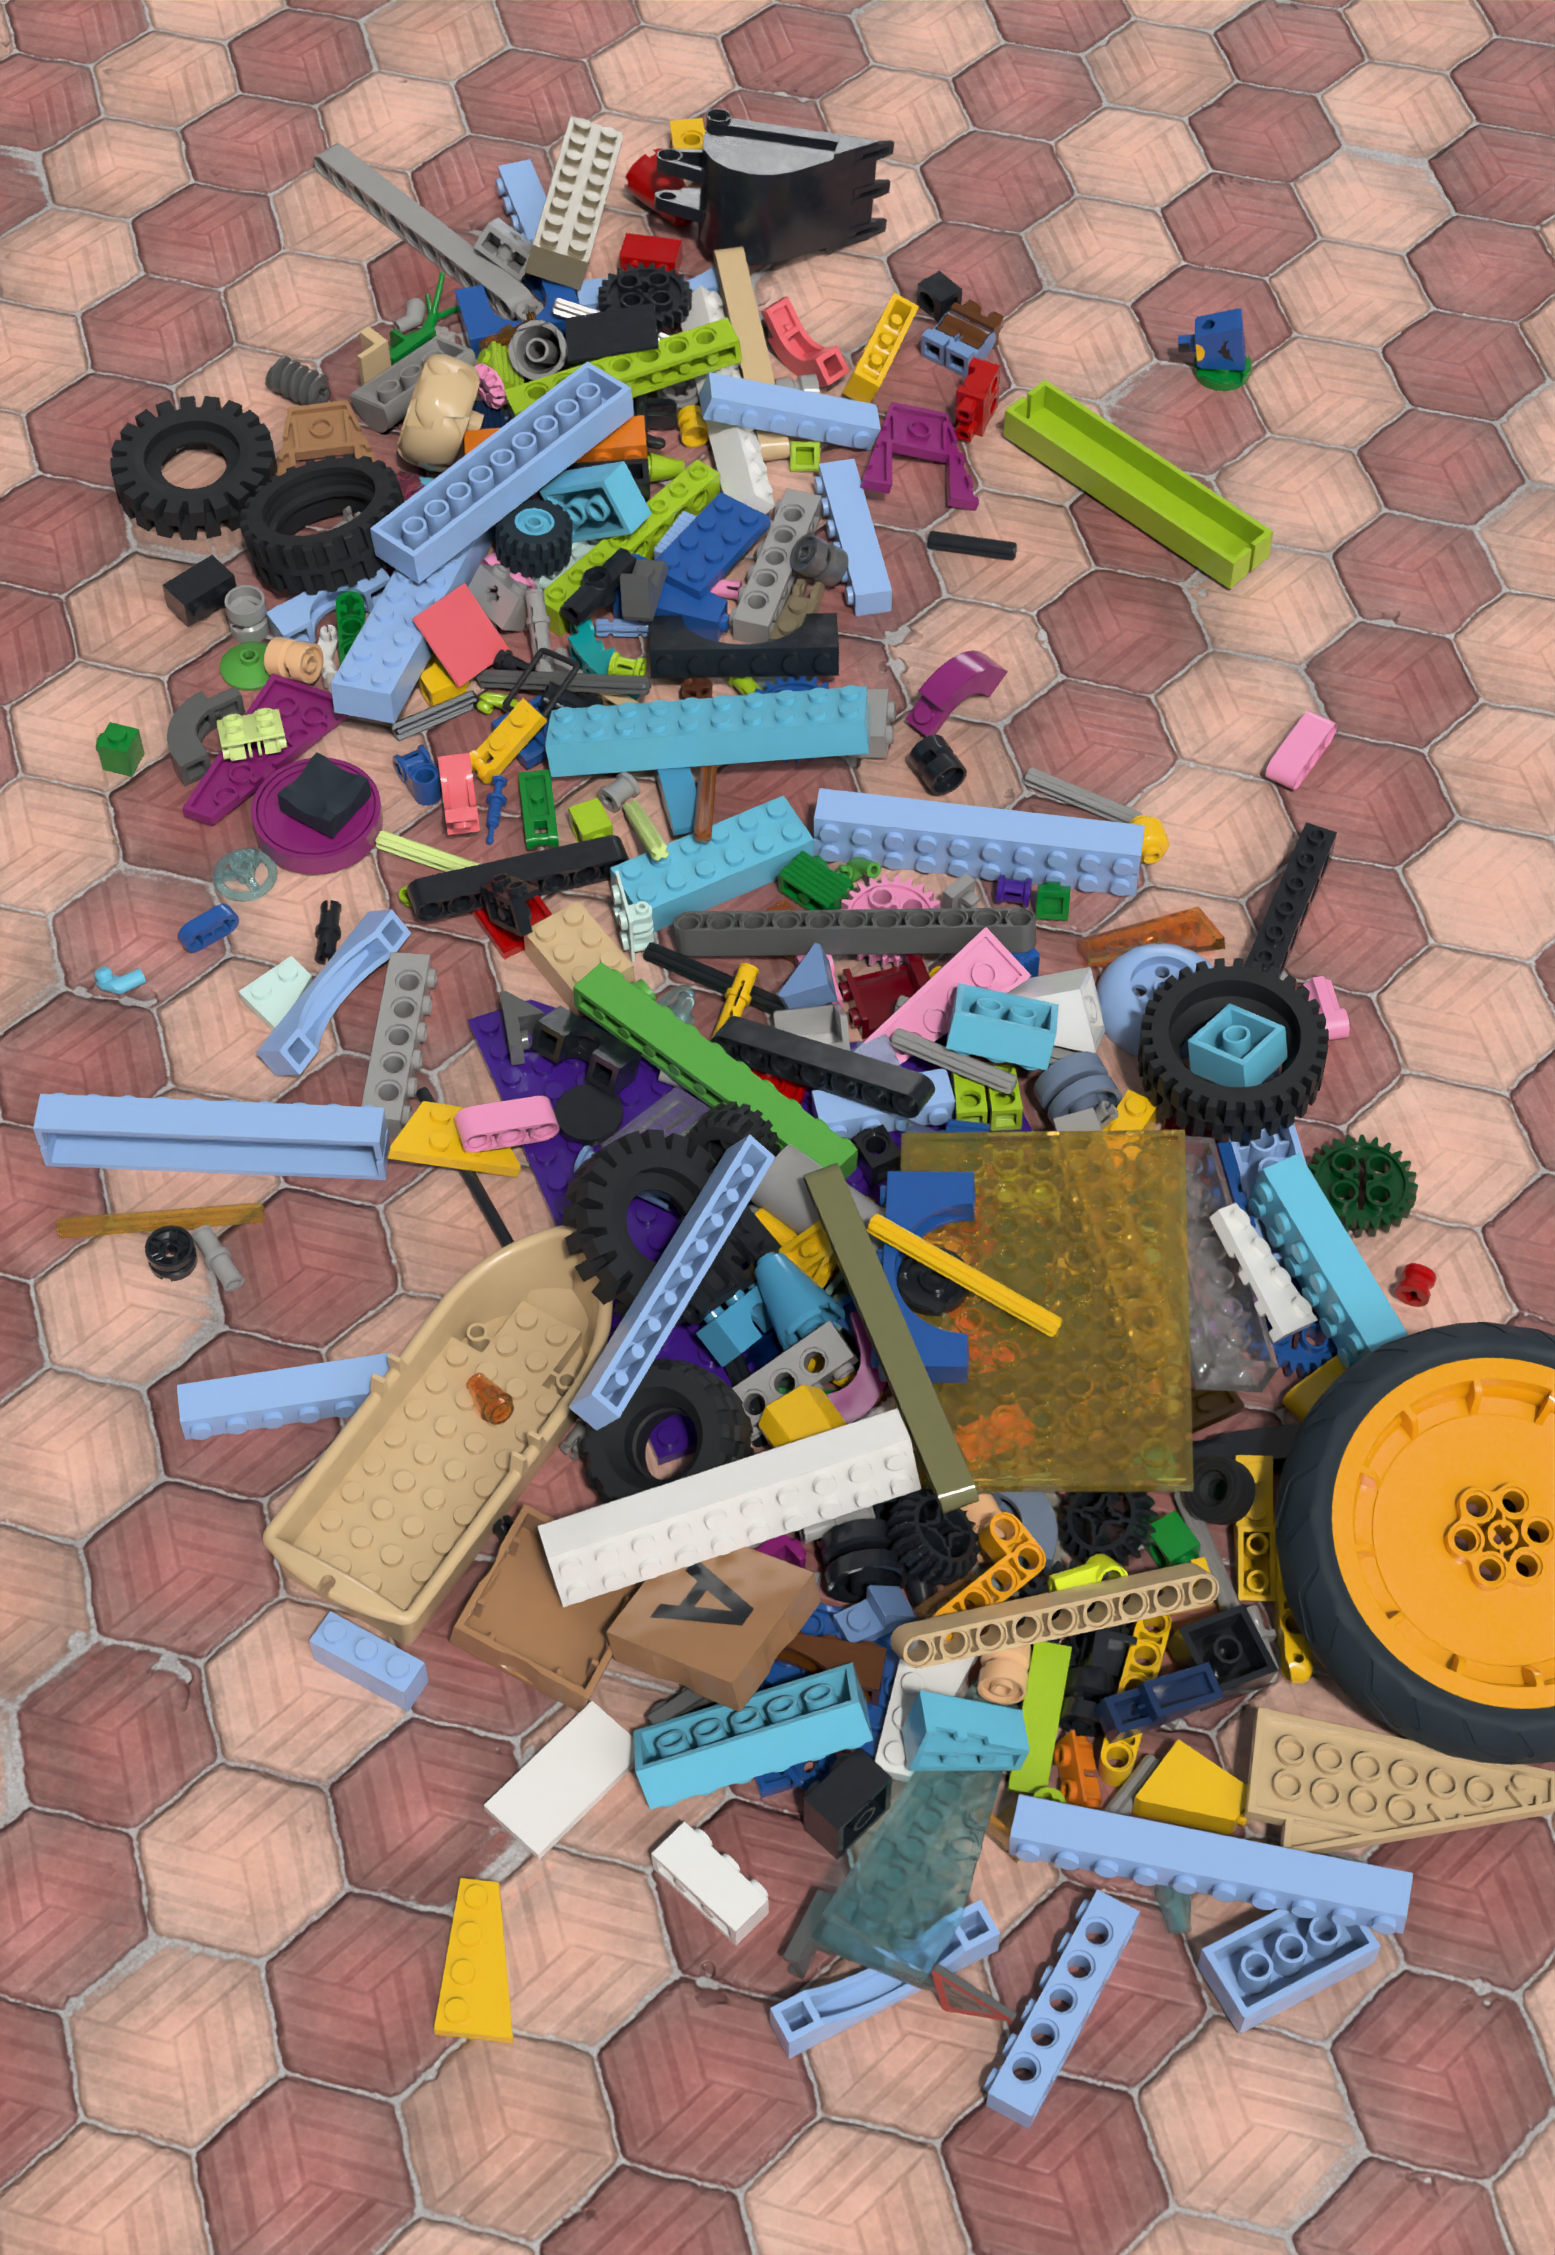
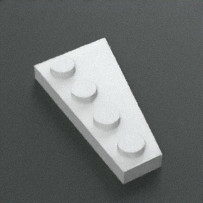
M1237 1203L1221 1208L1209 1217L1229 1257L1238 1259L1240 1263L1238 1275L1242 1283L1251 1286L1255 1292L1258 1301L1254 1303V1306L1259 1316H1267L1273 1329L1268 1333L1273 1343L1309 1327L1318 1320L1312 1312L1310 1303L1299 1294L1291 1282L1289 1273L1278 1264L1271 1253L1268 1243L1260 1238L1251 1225L1249 1216L1244 1210L1239 1208Z
M918 1640L913 1641L909 1645L907 1652L916 1648ZM979 1656L921 1669H914L908 1666L900 1658L875 1762L892 1776V1779L911 1783L917 1772L908 1771L902 1728L919 1691L956 1697L965 1683L966 1676L972 1665L975 1664Z

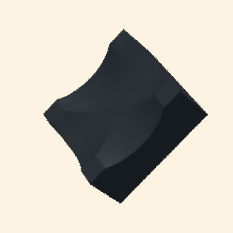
M316 752L301 775L293 783L284 787L277 795L282 812L333 838L370 798L371 790L368 778L360 774L349 773Z

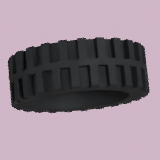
M345 454L343 458H335V455L325 456V460L315 462L314 459L305 461L306 465L297 468L295 466L287 468V472L283 475H274L269 478V484L266 486L260 485L254 491L256 496L249 497L245 502L246 509L241 510L240 529L256 573L261 577L262 582L266 585L272 583L273 589L278 591L287 588L289 594L298 595L300 591H307L308 595H317L320 590H327L330 593L338 591L337 587L358 585V580L365 577L370 579L377 575L376 571L381 567L386 569L390 566L375 555L370 528L403 504L405 499L398 477H396L391 467L386 468V464L380 460L373 463L372 458L368 456L356 459L353 454ZM348 506L351 507V513L361 512L351 521L332 530L312 535L291 536L309 523L324 517L343 513V510Z

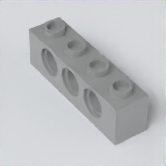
M830 1320L732 1388L743 1401L742 1406L751 1419L754 1432L751 1433V1442L763 1435L758 1424L764 1410L758 1415H751L749 1404L752 1399L763 1397L766 1407L786 1395L779 1392L778 1386L781 1379L786 1376L794 1377V1389L805 1384L819 1387L824 1391L823 1386L834 1378L836 1381L842 1380L854 1371L853 1365L859 1360ZM818 1355L824 1356V1368L818 1373H810L808 1364L811 1358Z

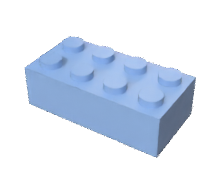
M1278 1909L1203 1948L1197 1967L1238 2034H1241L1372 1965L1376 1960L1381 1945L1369 1927L1360 1925L1341 1926L1334 1923L1331 1919L1316 1916L1313 1918H1302L1294 1915L1291 1911Z

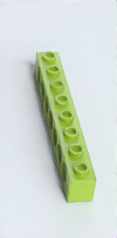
M728 317L659 339V348L604 357L589 363L631 387L632 398L740 363L742 362L740 340ZM582 365L504 390L507 409L511 419L519 415Z
M697 459L646 502L652 514L632 534L604 538L545 588V608L551 622L548 626L549 630L561 637L570 629L569 620L562 615L560 607L584 584L582 575L586 570L594 566H602L619 548L627 549L631 554H639L648 560L653 558L655 546L661 541V538L664 537V534L667 533V530L670 529L676 518L678 519L679 515L682 514V511L698 516L721 492L720 473Z

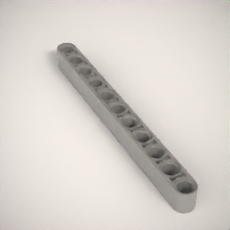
M336 143L314 157V165L318 173L325 180L464 288L483 285L490 308L506 320L515 319L518 304L526 300H533L530 291L522 283L474 248L343 145Z

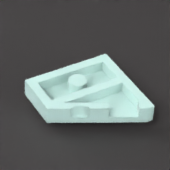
M290 956L238 992L240 1000L273 1031L313 980L312 975Z

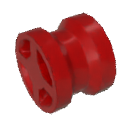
M1416 1263L1405 1265L1401 1273L1402 1281L1397 1283L1394 1293L1401 1302L1407 1305L1423 1307L1429 1302L1431 1296L1429 1290L1434 1287L1437 1276L1430 1268Z

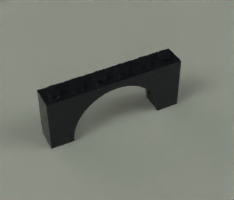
M806 613L803 624L791 634L776 640L754 644H730L701 637L686 627L682 615L654 616L650 627L651 678L839 676L837 613Z

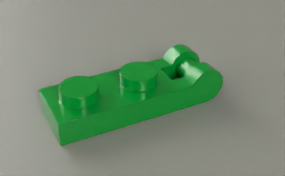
M550 769L518 773L527 850H536V846L549 845V848L559 847ZM547 828L548 831L544 833H535L534 829Z

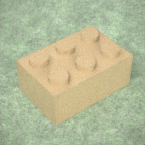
M579 900L531 926L533 932L524 935L526 956L572 1012L580 1017L585 1018L587 1015L574 1006L573 986L600 962L611 970H618L629 983L631 981L635 982L634 965Z

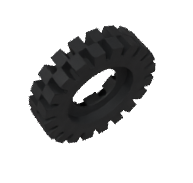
M195 396L180 397L181 409L175 410L171 401L167 400L156 404L158 417L146 409L135 416L137 426L127 423L120 431L121 440L115 439L111 449L113 457L110 458V467L119 504L122 503L123 511L130 520L136 517L137 525L148 532L155 526L158 536L171 539L179 527L181 540H197L198 528L204 527L206 537L209 539L222 536L220 523L222 522L225 523L231 532L239 529L240 513L242 509H246L245 502L247 499L255 497L254 491L260 485L266 486L269 484V478L277 474L273 440H271L265 423L260 424L259 416L250 409L243 413L242 405L228 400L221 409L219 397L205 396L201 407H197ZM207 444L212 445L224 454L227 460V466L223 475L214 483L201 488L186 489L177 487L169 483L161 472L162 463L176 455V449L187 446L188 450L207 449Z
M648 1129L641 1134L638 1130L611 1142L592 1154V1157L580 1165L575 1172L578 1178L569 1183L565 1198L574 1203L563 1208V1226L577 1228L576 1232L565 1237L569 1255L584 1253L587 1259L576 1265L575 1268L583 1282L597 1276L600 1281L592 1293L603 1305L617 1299L614 1313L623 1318L657 1264L645 1257L631 1240L627 1228V1211L631 1201L641 1192L649 1190L659 1191L670 1196L669 1200L683 1217L687 1215L716 1168L715 1166L707 1170L706 1165L711 1154L699 1144L687 1151L688 1138L676 1133H672L664 1138L663 1130ZM729 1241L724 1250L723 1258L738 1274L744 1271L739 1265L747 1261ZM712 1268L706 1277V1281L718 1294L727 1284ZM680 1316L675 1326L686 1321Z

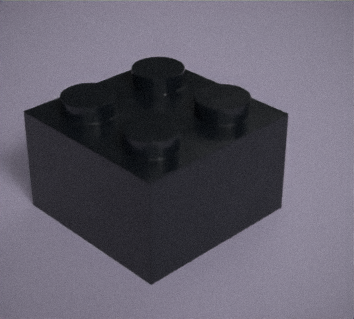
M1244 1604L1178 1628L1167 1644L1180 1671L1209 1662L1224 1698L1200 1709V1712L1266 1687L1278 1671Z
M856 1748L850 1755L843 1754L833 1764L831 1773L823 1781L816 1780L806 1790L804 1794V1830L838 1860L890 1809L892 1776L860 1748Z

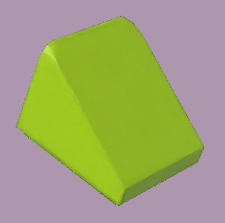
M790 441V472H819L820 442Z

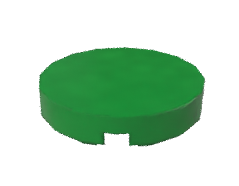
M1195 355L1193 374L1196 380L1206 388L1215 391L1238 389L1246 384L1250 377L1251 359L1245 355V370L1204 369L1197 366V356Z

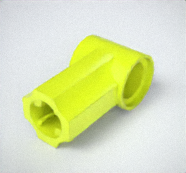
M1096 1554L1090 1557L1084 1565L1050 1575L1047 1582L1049 1592L1101 1582L1103 1575L1110 1570V1575L1105 1580L1128 1576V1574L1108 1555Z

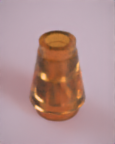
M477 1373L468 1380L467 1389L484 1421L498 1425L511 1417L514 1411L511 1395L492 1382L483 1373Z

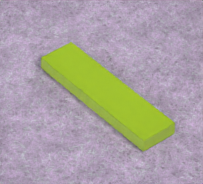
M1045 1641L1033 1644L1028 1670L1027 1694L1023 1699L1021 1709L1030 1751L1020 1770H1010L1007 1791L1033 1796L1039 1789L1048 1787L1072 1651L1070 1646Z

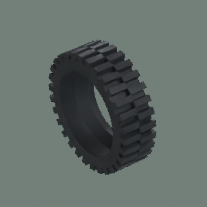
M1219 958L1215 959L1214 968H1208L1206 961L1196 963L1195 973H1192L1188 966L1181 969L1178 980L1171 975L1165 980L1164 989L1159 986L1154 991L1153 1000L1149 999L1145 1008V1014L1142 1017L1138 1050L1139 1077H1143L1142 1086L1145 1093L1151 1091L1150 1101L1155 1107L1162 1103L1161 1114L1167 1119L1176 1113L1177 1126L1185 1129L1190 1122L1194 1124L1193 1134L1201 1137L1205 1129L1212 1130V1139L1219 1141L1222 1140L1223 1132L1231 1133V1142H1241L1242 1133L1245 1132L1249 1133L1251 1141L1258 1140L1261 1137L1262 1129H1266L1269 1136L1277 1134L1280 1122L1287 1129L1294 1124L1295 1115L1301 1119L1307 1113L1308 1104L1313 1105L1317 1097V1091H1320L1329 1047V1030L1325 1029L1326 1018L1324 1013L1319 1014L1320 1005L1316 998L1308 1001L1310 991L1304 985L1295 990L1296 979L1288 974L1284 980L1279 979L1280 969L1271 966L1268 973L1261 971L1263 963L1254 960L1251 968L1243 967L1244 959L1234 958L1233 966H1225V959ZM1230 1003L1284 1026L1288 1058L1282 1063L1280 1075L1271 1081L1251 1087H1226L1203 1080L1189 1071L1180 1062V1051L1186 1039L1193 1032L1205 1026Z

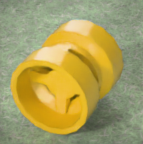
M689 405L680 409L677 413V422L680 428L682 443L688 447H699L706 444L709 440L708 427L705 420L702 419L701 407Z

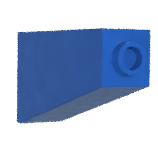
M632 554L636 559L648 560L639 554ZM664 582L654 616L682 615L684 624L692 632L706 639L719 642L722 633H727L730 627L727 600L710 591L701 600H698ZM619 586L615 590L617 599L612 603L613 618L624 619L622 616L621 588Z

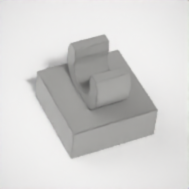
M965 873L943 891L942 908H978L975 904L980 901V898L974 893L975 880Z

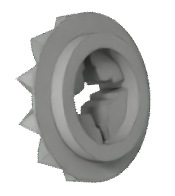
M694 378L657 390L658 398L675 400L677 403L676 412L685 406H699L700 404Z

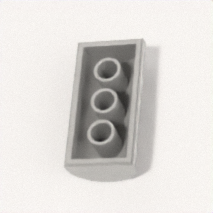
M436 336L353 391L349 395L352 404L368 426L375 431L385 432L405 418L425 359L432 354H447L467 361L472 366H476L473 350Z
M789 1144L775 1157L753 1194L751 1202L759 1208L765 1209L799 1235L819 1221L808 1194L803 1175L824 1168V1166L793 1144ZM847 1183L866 1229L874 1214L878 1213L885 1216L886 1210ZM868 1233L877 1254L878 1248H884V1241Z

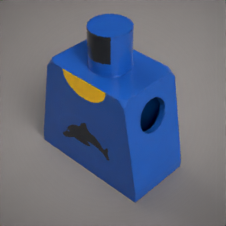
M1242 308L1198 316L1195 319V334L1178 335L1179 353L1196 352L1197 366L1200 368L1245 370V338Z

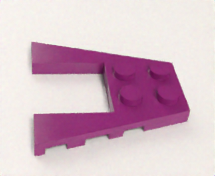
M891 402L860 488L890 493L892 488L893 452L946 463L947 506L976 511L979 504L978 497H974L972 491L974 485L971 476L966 474L964 468V456L957 449L958 439L949 414Z

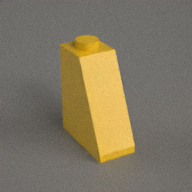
M1179 1739L1137 1793L1132 1812L1140 1817L1230 1836L1238 1825L1244 1828L1251 1820L1244 1818L1247 1785Z

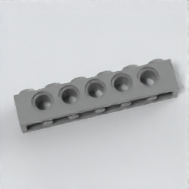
M787 488L783 499L777 500L774 510L775 518L771 521V526L765 532L766 540L764 543H759L756 564L750 565L747 575L748 583L740 589L738 596L739 605L737 608H732L730 613L729 626H733V640L750 644L769 641V637L799 572L792 568L790 563L792 549L802 536L815 534L821 519L822 496Z
M390 953L361 1106L372 1105L385 1109L389 1138H396L413 1115L412 1106H409L410 1098H416L418 1080L414 1078L415 1071L422 1068L423 1052L419 1049L420 1043H426L428 1025L424 1021L425 1016L431 1015L433 999L432 995H429L430 988H436L437 969L432 968L430 955Z

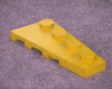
M460 1878L434 2032L435 2035L514 2044L499 1882Z

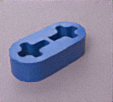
M228 904L217 905L183 925L178 932L177 938L188 952L195 953L201 951L233 932L239 924V917Z

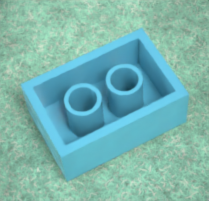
M624 461L562 471L540 490L544 501H552L553 505L559 504L563 507V511L569 513L570 519L573 522L572 542L632 534L652 514Z
M958 983L950 1015L946 1049L953 1050L955 1053L963 1056L973 1054L986 1057L995 1063L1009 1062L1018 1064L1027 1070L1041 1069L1047 1071L1057 1034L1059 1004Z

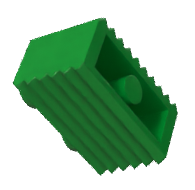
M801 851L800 855L797 854L796 858H793L792 862H789L778 874L779 892L784 894L785 897H789L795 904L804 907L805 910H840L842 899L849 900V892L851 890L854 891V884L845 873H836L827 866L820 856H811L805 851Z

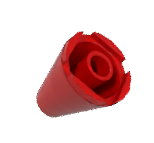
M665 148L654 149L656 154L650 157L644 154L626 173L625 178L628 183L624 184V187L631 195L675 227L690 226L694 221L666 214L655 209V192L687 188L682 178L661 173L656 169L657 152Z

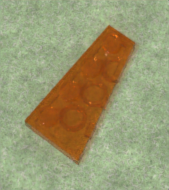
M1199 906L1076 940L1077 951L1089 967L1110 964L1118 956L1131 951L1134 947L1151 945L1150 943L1162 945V943L1175 944L1196 953L1225 949V938Z

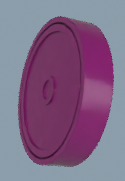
M308 758L287 764L265 779L254 796L251 817L258 845L272 862L297 873L326 874L355 864L372 850L376 844V837L383 828L382 806L379 791L368 774L349 762L328 758L339 768L368 778L371 790L370 798L333 838L285 814L280 810L277 794L301 775L311 759Z

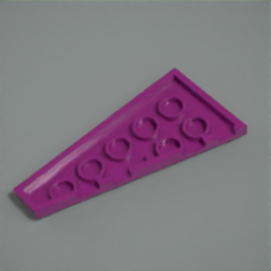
M272 673L245 715L253 714L261 708L279 709L287 748H282L279 753L266 755L263 740H261L260 745L263 756H259L257 742H250L253 757L250 758L248 746L245 743L244 747L247 758L231 761V759L224 760L221 749L183 806L184 816L213 826L257 791L260 785L272 773L293 762L350 715L334 712L332 693Z

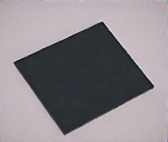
M655 303L565 318L568 364L659 348Z

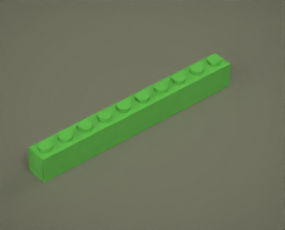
M600 962L573 986L574 1006L619 1040L641 1052L642 1057L711 1108L720 1103L727 1105L730 1101L737 1102L739 1107L743 1103L751 1106V1111L755 1112L758 1109L763 1113L761 1118L764 1121L769 1119L773 1126L770 1129L772 1132H777L779 1139L775 1144L780 1146V1152L789 1144H793L824 1167L838 1163L845 1179L857 1169L858 1149L848 1138L837 1135L829 1129L822 1119L814 1118L803 1110L796 1100L788 1099L778 1092L770 1081L762 1080L752 1073L744 1062H737L726 1054L719 1044L711 1043L700 1035L693 1025L685 1024L677 1018L670 1008L664 1005L661 1006L652 1000L644 989L636 988L626 981L618 970H611Z

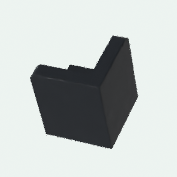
M1106 1629L1085 1632L1082 1635L1077 1667L1097 1668L1106 1671L1112 1677H1120L1123 1672L1126 1648L1136 1646L1138 1638Z

